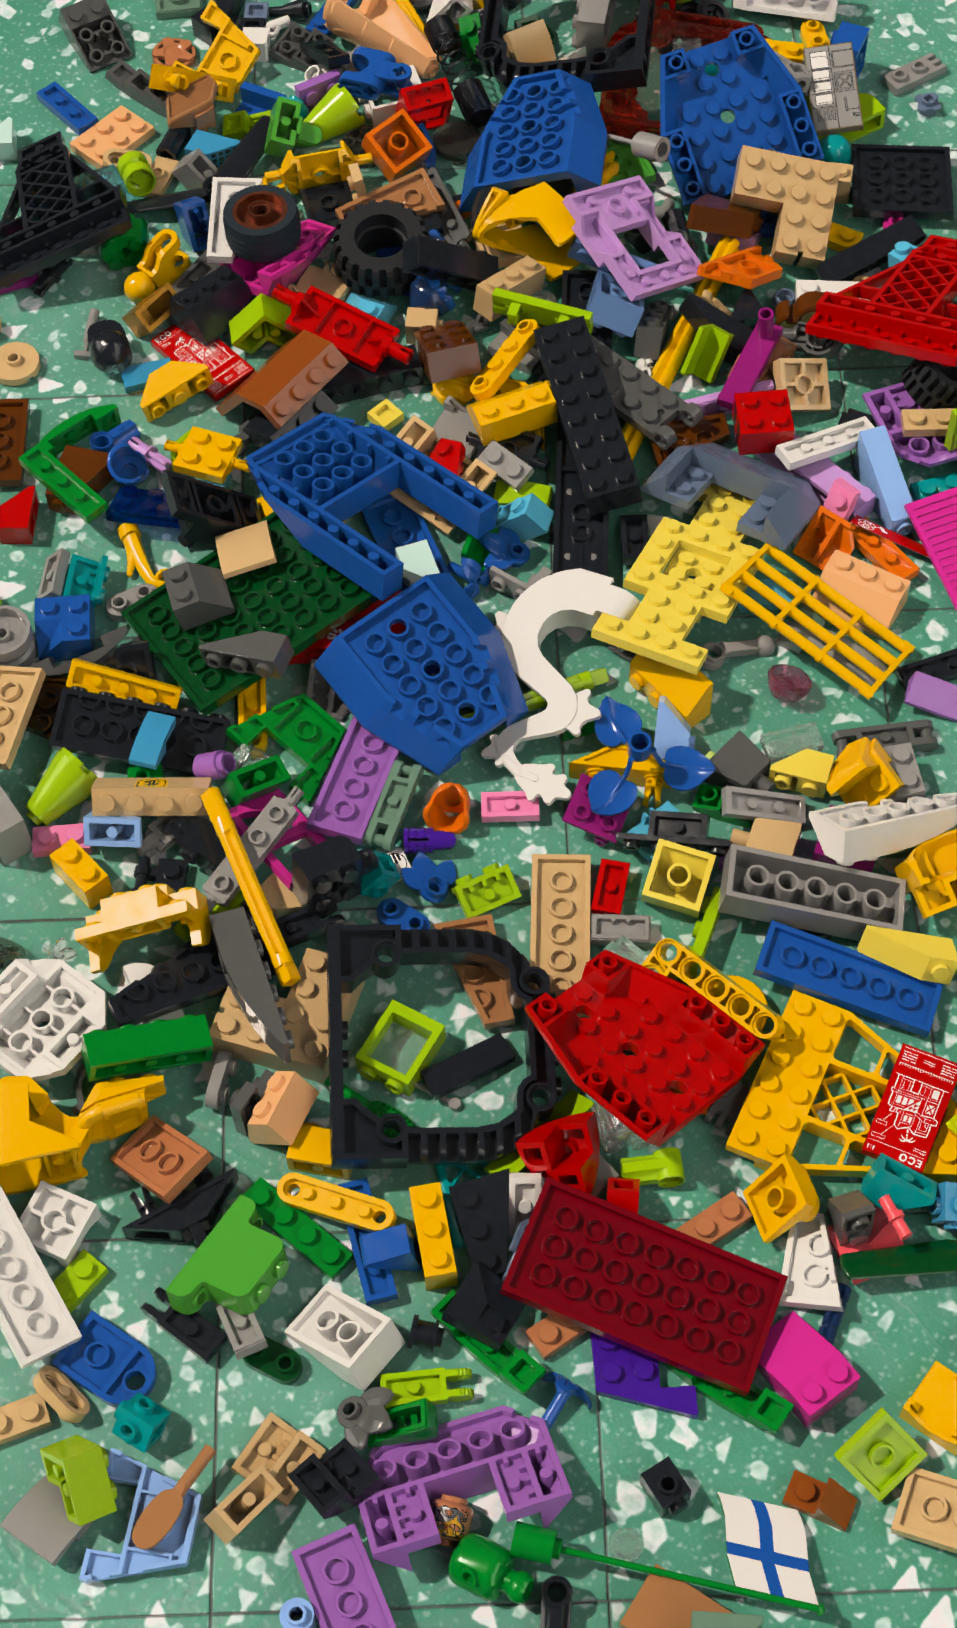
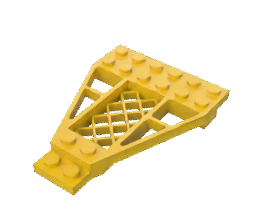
M793 990L782 1014L785 1030L778 1039L771 1040L728 1138L725 1150L754 1161V1167L766 1171L783 1154L792 1156L802 1131H806L843 1146L836 1165L800 1164L806 1169L808 1175L865 1177L872 1166L843 1165L849 1149L861 1153L870 1129L866 1116L877 1111L881 1101L878 1094L883 1095L889 1081L880 1076V1071L885 1059H889L895 1065L899 1053L852 1012ZM847 1026L852 1027L882 1053L873 1072L864 1071L834 1058ZM827 1073L833 1075L828 1078H825ZM841 1081L846 1093L832 1097L827 1086ZM849 1082L861 1086V1088L852 1090ZM821 1089L826 1100L814 1104ZM870 1092L876 1105L862 1109L856 1097ZM951 1098L944 1114L942 1125H940L936 1141L922 1173L938 1183H957V1135L946 1125V1122L957 1114V1103ZM850 1100L856 1112L841 1116L836 1104ZM830 1107L836 1119L829 1122L821 1121L816 1112ZM860 1119L865 1131L857 1134L849 1132L845 1123Z

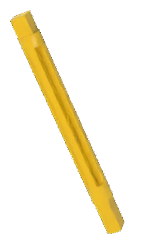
M211 787L201 795V799L244 895L281 986H293L301 979V976L283 939L219 787Z

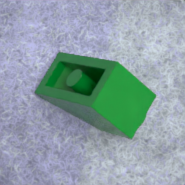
M276 754L229 773L221 786V790L232 808L274 792L290 781L291 776L279 755Z

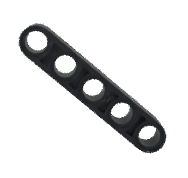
M910 215L826 259L814 271L820 280L852 281L855 277L864 275L888 262V253L895 249L896 243L907 241L917 246L926 238V234L915 218Z

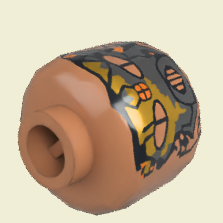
M442 1494L441 1499L437 1498L432 1501L431 1509L440 1534V1545L454 1548L455 1541L459 1542L464 1536L469 1534L474 1511L470 1506H467L468 1500Z

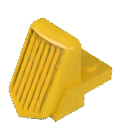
M863 737L849 743L834 761L826 789L830 796L840 795L845 804L866 801L868 806L880 805V799H888L903 787L904 783L889 764L892 762V759L876 738L870 741L869 738Z

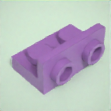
M336 68L294 86L295 96L303 100L310 113L332 86L338 82L341 73Z

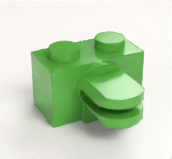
M280 96L277 97L271 110L264 153L284 159L287 151L292 150L294 146L308 148L319 145L322 139V131L317 126L302 122L303 117L299 116L302 103Z

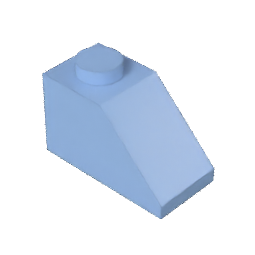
M660 695L654 747L657 749L656 752L660 758L665 759V753L671 747L686 746L694 749L696 736L690 735L691 726L666 696Z
M92 811L83 817L84 846L142 847V822L140 817L93 816Z

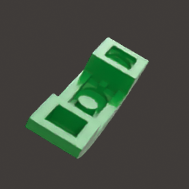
M109 404L80 412L53 428L42 438L39 444L57 459L56 455L63 452L66 445L72 446L94 431L108 432L120 425L121 419L118 407L115 404Z
M452 1289L430 1311V1314L436 1321L440 1320L439 1324L481 1365L510 1388L524 1396L544 1376L546 1369L523 1349L519 1351L507 1340H505L499 1352L441 1320L444 1311L456 1294V1291Z
M664 1363L670 1371L689 1386L695 1385L696 1391L735 1416L766 1431L777 1434L794 1408V1404L766 1387L764 1390H761L751 1384L749 1393L744 1397Z

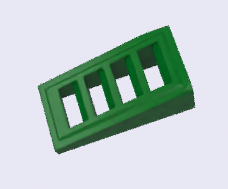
M427 1398L386 1409L393 1423V1428L382 1434H369L367 1443L371 1448L437 1438L439 1434L436 1407ZM407 1419H411V1426H407ZM394 1421H397L396 1430H394Z

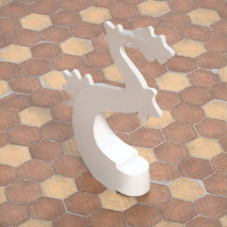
M581 568L560 571L540 579L518 597L508 614L501 611L495 613L497 624L494 627L501 635L516 676L548 704L544 711L510 725L499 736L492 734L489 738L492 742L491 745L483 749L481 755L484 759H495L494 763L497 768L505 766L513 774L518 786L524 791L529 802H534L537 797H542L547 806L552 805L555 800L569 801L572 798L570 790L566 788L567 776L564 774L554 775L556 768L551 763L522 765L515 756L516 746L523 741L556 736L564 733L566 730L573 736L579 737L584 724L599 720L602 715L599 709L589 704V699L592 696L589 689L575 693L572 686L546 660L541 653V643L549 633L562 627H581L592 631V628L603 612L629 621L640 604V601L633 594L612 585L614 578Z

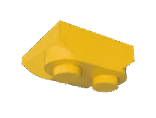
M783 1154L743 1191L763 1242L767 1244L793 1227L797 1222L812 1221L820 1207L819 1197L806 1169L793 1156Z

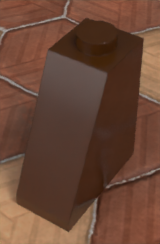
M705 194L691 203L686 228L750 239L756 233H759L762 228L763 218H760L762 210L729 204L730 200Z
M70 445L65 446L59 461L97 494L114 479L107 467V452ZM46 489L45 496L49 510L57 513L76 514L51 491Z

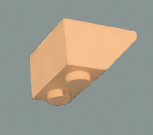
M275 1071L267 1083V1088L262 1098L255 1105L253 1114L247 1124L249 1141L253 1144L292 1145L319 1091L295 1071Z

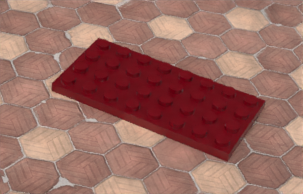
M547 1177L506 1275L500 1294L746 1397L757 1370L788 1276Z

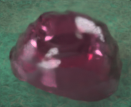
M778 664L773 665L768 671V688L771 694L781 701H799L812 688L809 676L795 666Z

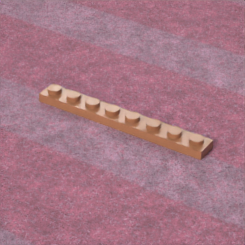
M732 1191L675 1230L714 1246L751 1221L753 1215L736 1193ZM549 1314L527 1329L525 1335L545 1361L588 1330Z

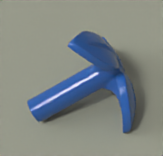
M461 558V565L450 562L447 566L449 572L469 582L464 591L471 599L479 594V584L486 587L490 583V567H486L481 572V565L473 559Z
M548 1372L544 1374L542 1381L555 1382L557 1390L542 1416L547 1429L550 1430L570 1396H578L585 1403L588 1410L591 1409L592 1402L580 1385L559 1373Z

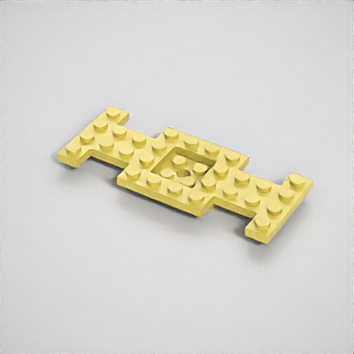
M713 483L697 499L702 501L703 504L689 525L675 519L663 517L627 573L622 588L645 595L631 619L626 621L603 612L592 628L591 638L694 675L698 674L707 658L708 649L685 642V639L694 624L699 623L702 616L727 624L739 602L732 597H728L719 589L728 578L734 575L760 550L754 546L743 544L747 535L736 531L738 521L754 504L755 500ZM752 567L748 572L754 576L757 569ZM741 580L734 584L744 593L748 587Z

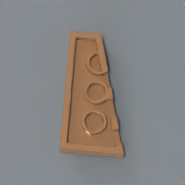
M492 914L433 924V928L437 929L470 928L484 932L488 931L496 935ZM452 964L485 1030L515 1024L512 1004L507 995L506 980L487 968L467 964Z

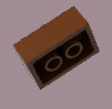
M450 320L444 322L443 326L434 327L426 325L420 327L419 331L412 332L423 371L431 383L482 373L477 341L463 322Z

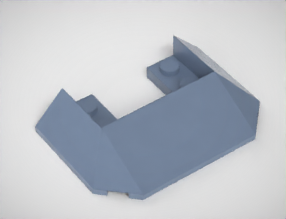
M715 443L677 446L640 486L641 492L687 511L712 483L755 500L754 504L738 521L736 531L784 551L787 550L821 506L808 480L748 456L739 455L738 452Z

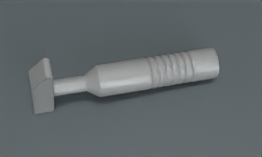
M91 308L83 338L84 350H75L74 359L92 360L87 330L89 326L98 322L100 311L96 308Z

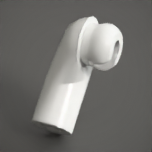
M288 15L267 22L265 28L269 29L271 41L277 39L280 31L288 28L291 24Z
M640 358L636 362V367L651 377V372L654 368L651 365L653 361L650 358Z

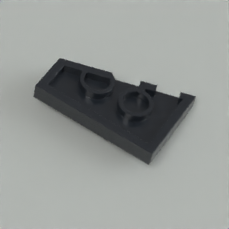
M510 1168L448 1187L471 1264L473 1265L477 1258L495 1275L504 1273L508 1266Z

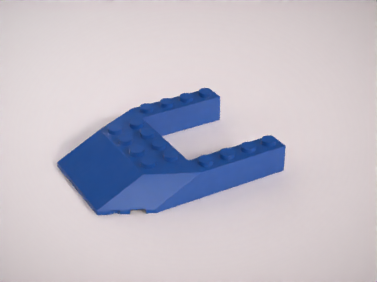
M322 412L246 457V463L263 498L302 547L381 601L402 589L404 563L343 523V521L393 490L400 488L476 539H479L496 527L498 501L379 425L370 423L369 427L355 424L354 419L339 418L333 414Z

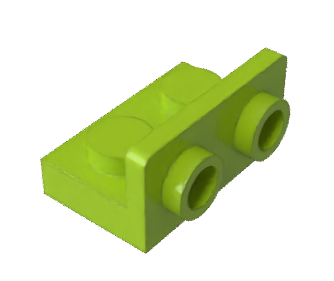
M498 862L483 868V875L473 879L472 874H468L455 880L457 886L450 890L452 895H456L466 918L476 917L522 896L508 864L500 867Z

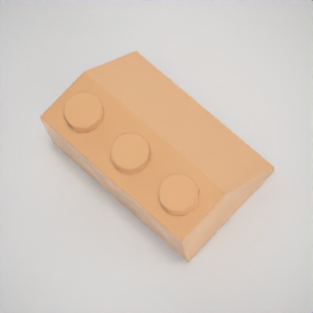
M839 550L834 551L820 576L822 581L859 608L866 610V613L889 630L907 601L911 581ZM815 589L813 593L814 598L847 622L851 620L853 616ZM859 621L854 626L863 632L884 640Z

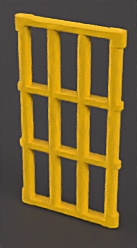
M767 543L734 575L728 578L719 589L766 622L771 629H775L812 656L817 663L820 662L846 681L867 700L873 698L881 685L916 648L866 613V610L859 608L822 581L821 577L811 573L779 548ZM768 554L808 583V585L802 589L761 558ZM755 567L795 598L788 602L748 571ZM741 580L779 608L781 612L775 616L734 584ZM816 589L853 617L847 622L810 595V593ZM801 602L840 631L833 635L796 607ZM790 616L827 645L821 650L783 622V620ZM858 621L902 653L896 658L854 626ZM845 635L849 636L887 664L889 668L883 672L841 641V639ZM832 649L836 650L874 678L876 682L870 686L828 655V653Z

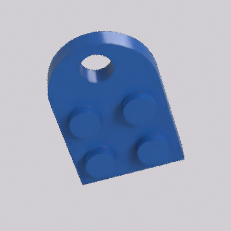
M92 1310L78 1327L82 1335L81 1340L60 1350L52 1360V1366L62 1371L65 1376L112 1407L117 1408L123 1400H130L138 1392L148 1397L157 1379V1368L151 1353L145 1346ZM135 1375L143 1376L145 1383L142 1388L131 1390L127 1387L131 1377Z

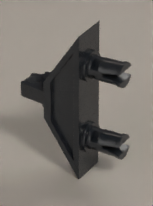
M207 1165L194 1178L197 1188L160 1208L157 1207L149 1190L145 1187H141L145 1202H142L133 1191L130 1194V1199L133 1201L141 1218L122 1227L126 1239L186 1242V1244L194 1241L197 1248H199L206 1239V1234L212 1231L213 1223L239 1180L236 1167L214 1178Z

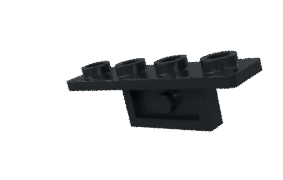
M651 810L648 835L615 833L617 842L622 845V848L628 850H640V846L651 847V850L655 851L660 838L696 850L709 851L710 854L717 857H725L731 844H733L729 840L708 839L709 814Z

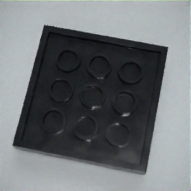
M851 145V165H854L851 180L853 217L905 218L912 215L915 219L953 220L954 207L950 147Z

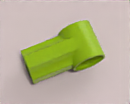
M666 1147L656 1150L653 1155L620 1159L622 1178L640 1179V1186L658 1184L660 1187L670 1188L679 1186L686 1181L681 1151L678 1148Z

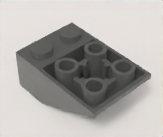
M82 0L60 9L59 23L69 43L90 73L116 64L121 59L126 60L133 57L106 0Z

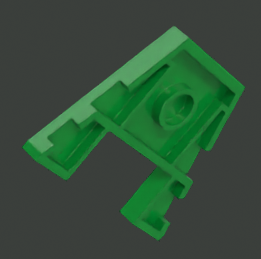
M302 693L273 706L272 710L261 715L256 714L249 717L247 721L239 725L229 726L226 729V735L243 750L248 748L264 732L273 738L306 767L289 785V790L291 791L294 786L301 789L304 795H302L300 800L308 806L346 729L310 697Z

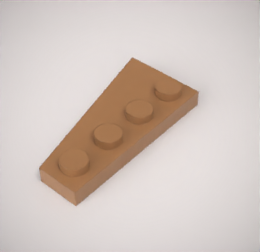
M422 167L336 208L335 213L339 220L344 219L343 215L349 210L354 211L355 206L361 203L366 205L368 201L376 200V202L390 200L394 204L396 202L402 203L406 209L408 207L416 212V216L446 210V207Z

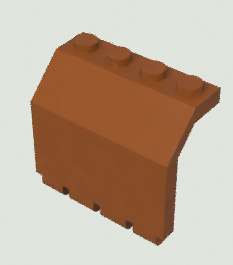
M303 330L273 353L216 407V410L224 416L240 403L245 402L259 409L278 430L349 362L332 342Z

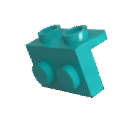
M72 554L62 596L90 594L93 607L95 608L97 604L101 605L106 592L102 585L103 582L106 583L110 573V567L107 566L108 556L102 555L100 561L97 562Z

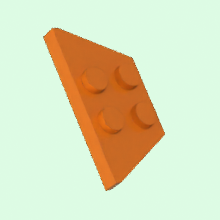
M755 245L700 264L697 275L741 286L745 289H754L757 286L768 284L781 278L783 268L774 262L770 255H765L764 257L761 254L762 247Z

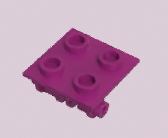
M582 773L562 821L593 834L594 843L597 846L604 847L609 842L616 844L615 833L621 832L630 808L615 816L594 814L591 811L588 797V786L592 777Z

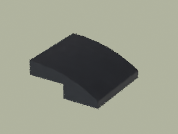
M345 1438L320 1459L313 1453L287 1475L324 1520L356 1506L384 1485V1482Z

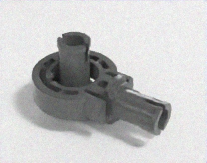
M798 321V325L793 328L783 327L782 336L797 345L795 352H804L808 358H827L828 360L836 356L844 346V344L837 340L820 339L814 335L805 334L807 322Z

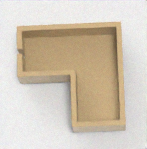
M743 145L737 159L729 204L778 213L771 251L773 261L792 265L798 253H802L797 261V266L815 270L820 263L825 261L841 165Z
M307 948L298 969L301 979L291 986L286 999L279 997V1002H275L277 1008L283 1007L287 1025H283L284 1030H291L295 1048L290 1049L291 1062L284 1063L263 1041L240 1009L229 985L219 1006L221 1013L217 1012L209 1030L213 1042L212 1052L218 1053L220 1050L234 1052V1058L278 1071H295L302 1078L324 1084L329 1076L327 953ZM365 981L352 993H341L342 1021H348V1026Z

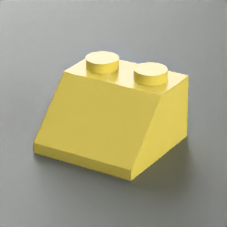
M659 838L642 891L641 901L698 918L716 855Z

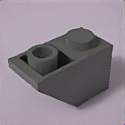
M855 1190L828 1199L826 1213L840 1246L849 1243L850 1245H858L865 1242L871 1236L876 1209L874 1204L863 1193Z

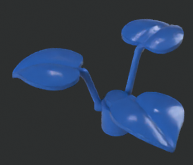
M608 696L601 702L598 709L602 717L599 720H595L596 736L603 745L609 748L617 747L621 743L628 746L627 754L629 758L622 777L616 771L604 770L595 774L588 786V797L591 811L594 814L615 816L632 807L636 801L638 789L634 783L626 779L629 776L633 763L643 762L650 755L654 757L660 767L665 768L663 778L666 784L678 791H690L697 788L715 772L714 764L706 756L686 746L669 748L665 753V762L662 761L656 752L657 749L651 747V737L646 732L641 731L642 720L634 709Z

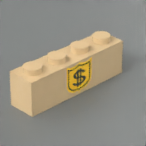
M212 777L96 778L91 787L92 815L209 816L201 795L212 787Z

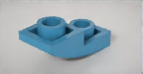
M148 711L134 741L128 759L129 764L156 770L166 753V742L176 726V717Z

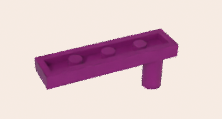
M764 307L759 310L758 322L717 398V405L732 410L734 393L753 392L783 334V327L774 325V312L771 308Z

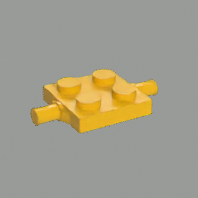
M193 426L182 443L169 439L165 442V451L178 453L172 464L174 472L222 485L228 474L234 469L247 473L250 472L246 461L238 459V455L243 447L242 439Z

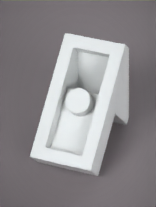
M509 1173L508 1237H514L519 1223L530 1219L541 1193V1173Z

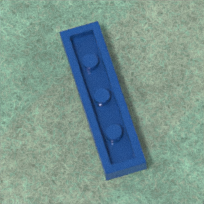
M367 1177L338 1185L372 1196ZM346 1225L366 1305L372 1306L398 1299L391 1270L364 1268L359 1237L371 1232Z

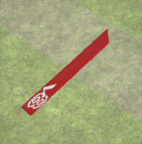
M858 515L850 521L859 527L929 558L924 546L916 541Z

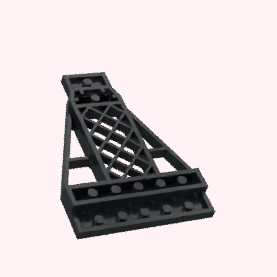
M60 131L17 151L19 163L15 171L17 183L0 222V289L8 288L25 277H32L38 271L47 267L56 266L64 259L77 256L84 250L92 246H99L106 240L116 235H123L133 228L128 203L119 186L115 187L71 154L68 147L65 146V140ZM85 174L94 182L81 188L79 175ZM21 208L22 216L16 218L18 210Z

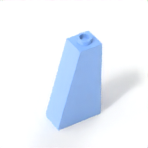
M885 425L860 431L853 466L863 486L870 488L876 495L874 509L883 527L902 536L914 532L915 528L904 508L905 504L913 501Z

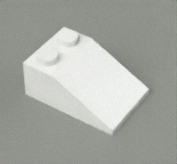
M325 1284L284 1331L286 1336L338 1377L363 1392L406 1343L391 1318L328 1284Z

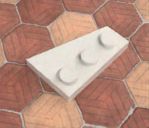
M817 1213L816 1217L810 1222L799 1221L789 1229L782 1274L788 1276L779 1302L780 1306L843 1312L827 1222L823 1213Z

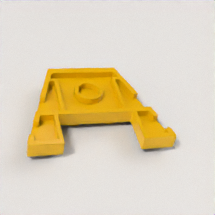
M210 0L200 18L202 22L220 31L199 67L194 71L237 79L235 93L238 94L240 86L246 80L261 52L213 0ZM176 60L172 67L193 70Z

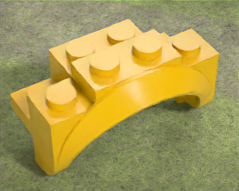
M957 829L947 831L921 843L909 854L904 862L894 867L897 877L906 879L905 895L913 894L923 919L957 907Z
M167 884L143 885L135 891L114 893L111 897L100 900L101 910L97 911L95 915L86 917L85 927L74 929L75 941L89 950L90 971L93 974L104 972L109 967L113 955L122 941L170 929L171 922L180 920L182 924L188 925L193 947L208 945L211 940L207 897L193 887H184L176 892Z

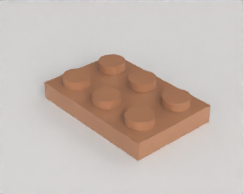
M152 1115L109 1159L116 1168L170 1204L213 1160V1157L206 1149L155 1115Z

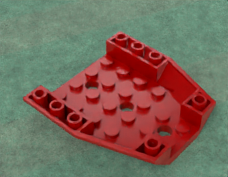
M606 949L588 961L581 980L554 999L545 992L525 1006V1012L574 1084L645 1142L659 1147L734 1087L765 1047L761 1040L695 989ZM582 1013L589 1018H579L576 1014ZM628 1050L633 1052L635 1055L627 1056L622 1051ZM670 1088L679 1089L683 1094H674L670 1091Z

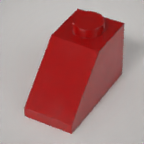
M28 486L0 506L1 544H33L40 504L35 486Z

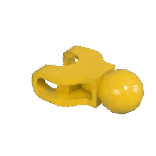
M163 229L147 243L143 258L137 265L139 272H133L124 281V292L130 301L138 304L152 294L155 288L159 289L167 282L172 285L192 265L189 256L179 250L181 243L175 231ZM171 239L170 243L163 248V242ZM178 261H183L181 265L174 266Z

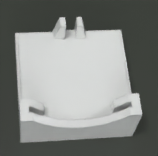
M41 1180L19 1220L35 1250L56 1259L59 1265L66 1268L76 1258L85 1235L94 1223L99 1220L101 1213L97 1204Z

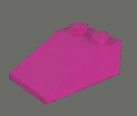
M794 1311L770 1328L757 1367L778 1395L794 1404L792 1412L805 1428L854 1392L861 1378L840 1351Z

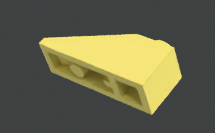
M866 925L857 947L859 953L922 981L950 985L957 969V952L953 939Z

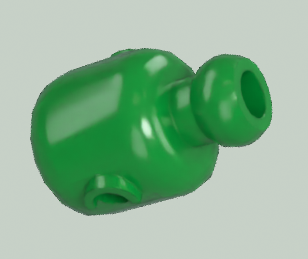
M470 1533L459 1541L448 1565L449 1578L455 1585L487 1602H493L502 1593H505L511 1602L523 1604L528 1600L535 1583L530 1573L523 1570H514V1557L510 1556V1551L507 1548L477 1533Z

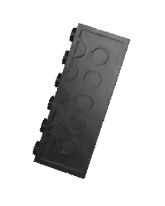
M79 686L63 687L48 745L50 749L60 750L61 747H64L71 753L129 764L128 759L138 731L148 711L176 717V726L166 742V753L160 762L163 771L196 777L192 770L194 758L198 754L225 750L228 737L226 729L231 726V722L224 715L217 713L203 716L192 708H182V710L173 709L170 705L156 702L154 705L143 703L141 699L136 697L122 699L105 691L97 694L88 692L87 689Z

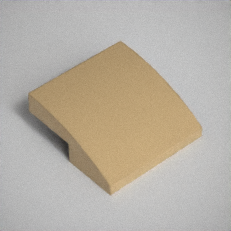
M544 19L507 32L502 36L507 43L513 60L525 63L556 61L554 47Z
M267 520L215 537L224 579L277 562Z
M270 1412L230 1469L243 1479H246L262 1464L284 1488L275 1500L287 1507L299 1490L287 1475L313 1453L320 1459L326 1449L302 1431H296Z

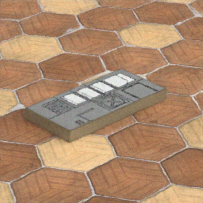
M852 42L803 48L804 65L812 77L808 88L812 122L817 136L863 130Z

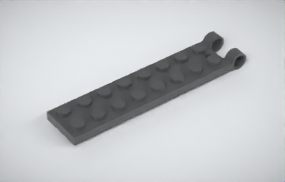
M507 317L500 323V331L510 336L516 326L507 324ZM591 335L616 414L654 441L659 448L667 450L677 441L676 433L668 426L676 417L680 418L689 427L696 426L704 419V413L697 404L693 402L688 404ZM535 343L529 352L539 358Z

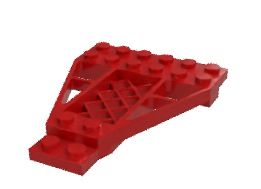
M931 234L924 244L913 249L904 261L838 293L826 291L816 303V313L806 323L805 334L814 335L820 339L837 340L842 344L864 346V348L869 350H882L892 355L909 356L918 361L936 362L945 367H956L957 305L951 303L957 297V239Z

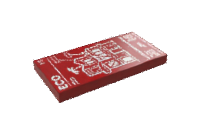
M174 324L150 340L151 346L164 358L170 357L171 361L206 364L214 383L203 391L215 402L236 389L255 371L251 365L219 338L205 346Z
M903 1043L863 1144L861 1154L877 1159L883 1153L922 1174L957 1083V1063Z

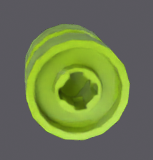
M129 151L119 158L117 170L128 192L138 197L151 193L156 185V176L145 155L138 151Z

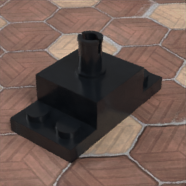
M165 470L160 476L171 517L178 519L181 534L178 536V541L184 547L188 545V548H192L195 542L216 547V536L256 524L262 520L254 496Z

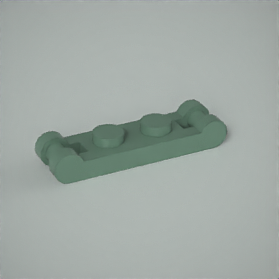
M394 761L364 833L363 845L370 847L378 845L382 846L383 850L393 851L397 835L417 785L422 780L424 766L418 764L410 766L405 765V761ZM383 829L387 831L385 835L377 834L378 830Z

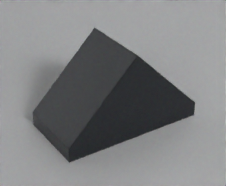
M743 289L731 317L754 330L758 322V312L763 307L751 289Z

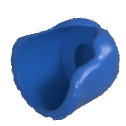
M119 443L108 453L107 467L111 476L119 484L126 487H137L148 478L150 470L147 467L145 456L134 450L128 443Z

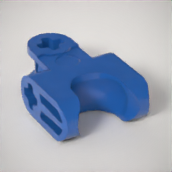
M361 46L357 47L352 54L353 65L358 71L343 72L337 82L340 83V88L344 86L353 97L373 101L377 100L381 94L398 98L400 89L413 86L409 80L412 76V70L409 65L397 63L395 57L388 52Z

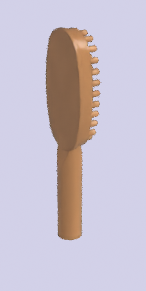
M206 1444L173 1489L162 1491L143 1510L132 1531V1540L136 1547L142 1550L154 1548L172 1529L183 1508V1497L216 1454V1451L211 1446Z

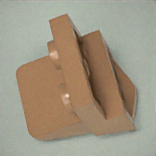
M205 75L191 82L187 89H178L166 97V114L169 128L192 127L194 134L196 129L208 132V128L216 127L214 100L218 87L217 82L211 75Z

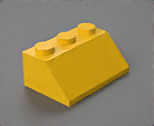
M542 381L466 405L484 447L488 446L492 440L500 442L521 435L520 433L525 431L530 432L558 422L556 400L548 383Z
M636 654L629 666V682L635 690H640L648 697L650 704L654 708L658 709L660 695L666 696L689 723L691 728L710 715L713 682L700 670L697 675Z

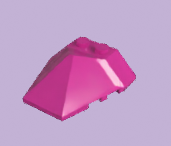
M307 219L300 222L301 237L297 247L283 258L259 263L246 261L235 255L233 263L219 264L221 266L225 265L242 276L252 295L258 296L260 293H263L272 298V292L274 288H277L276 285L278 283L287 288L300 278L332 240L336 227Z

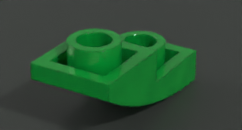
M701 784L692 805L694 811L701 814H709L710 818L751 828L752 820L722 817V786Z

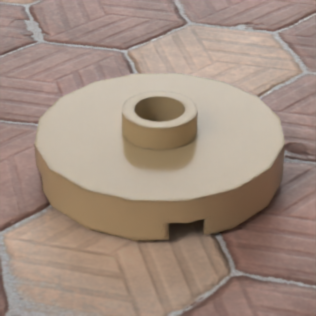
M11 342L0 346V383L2 385H23L28 383V379L32 376L34 379L38 375L41 368L40 357L33 346L23 342Z

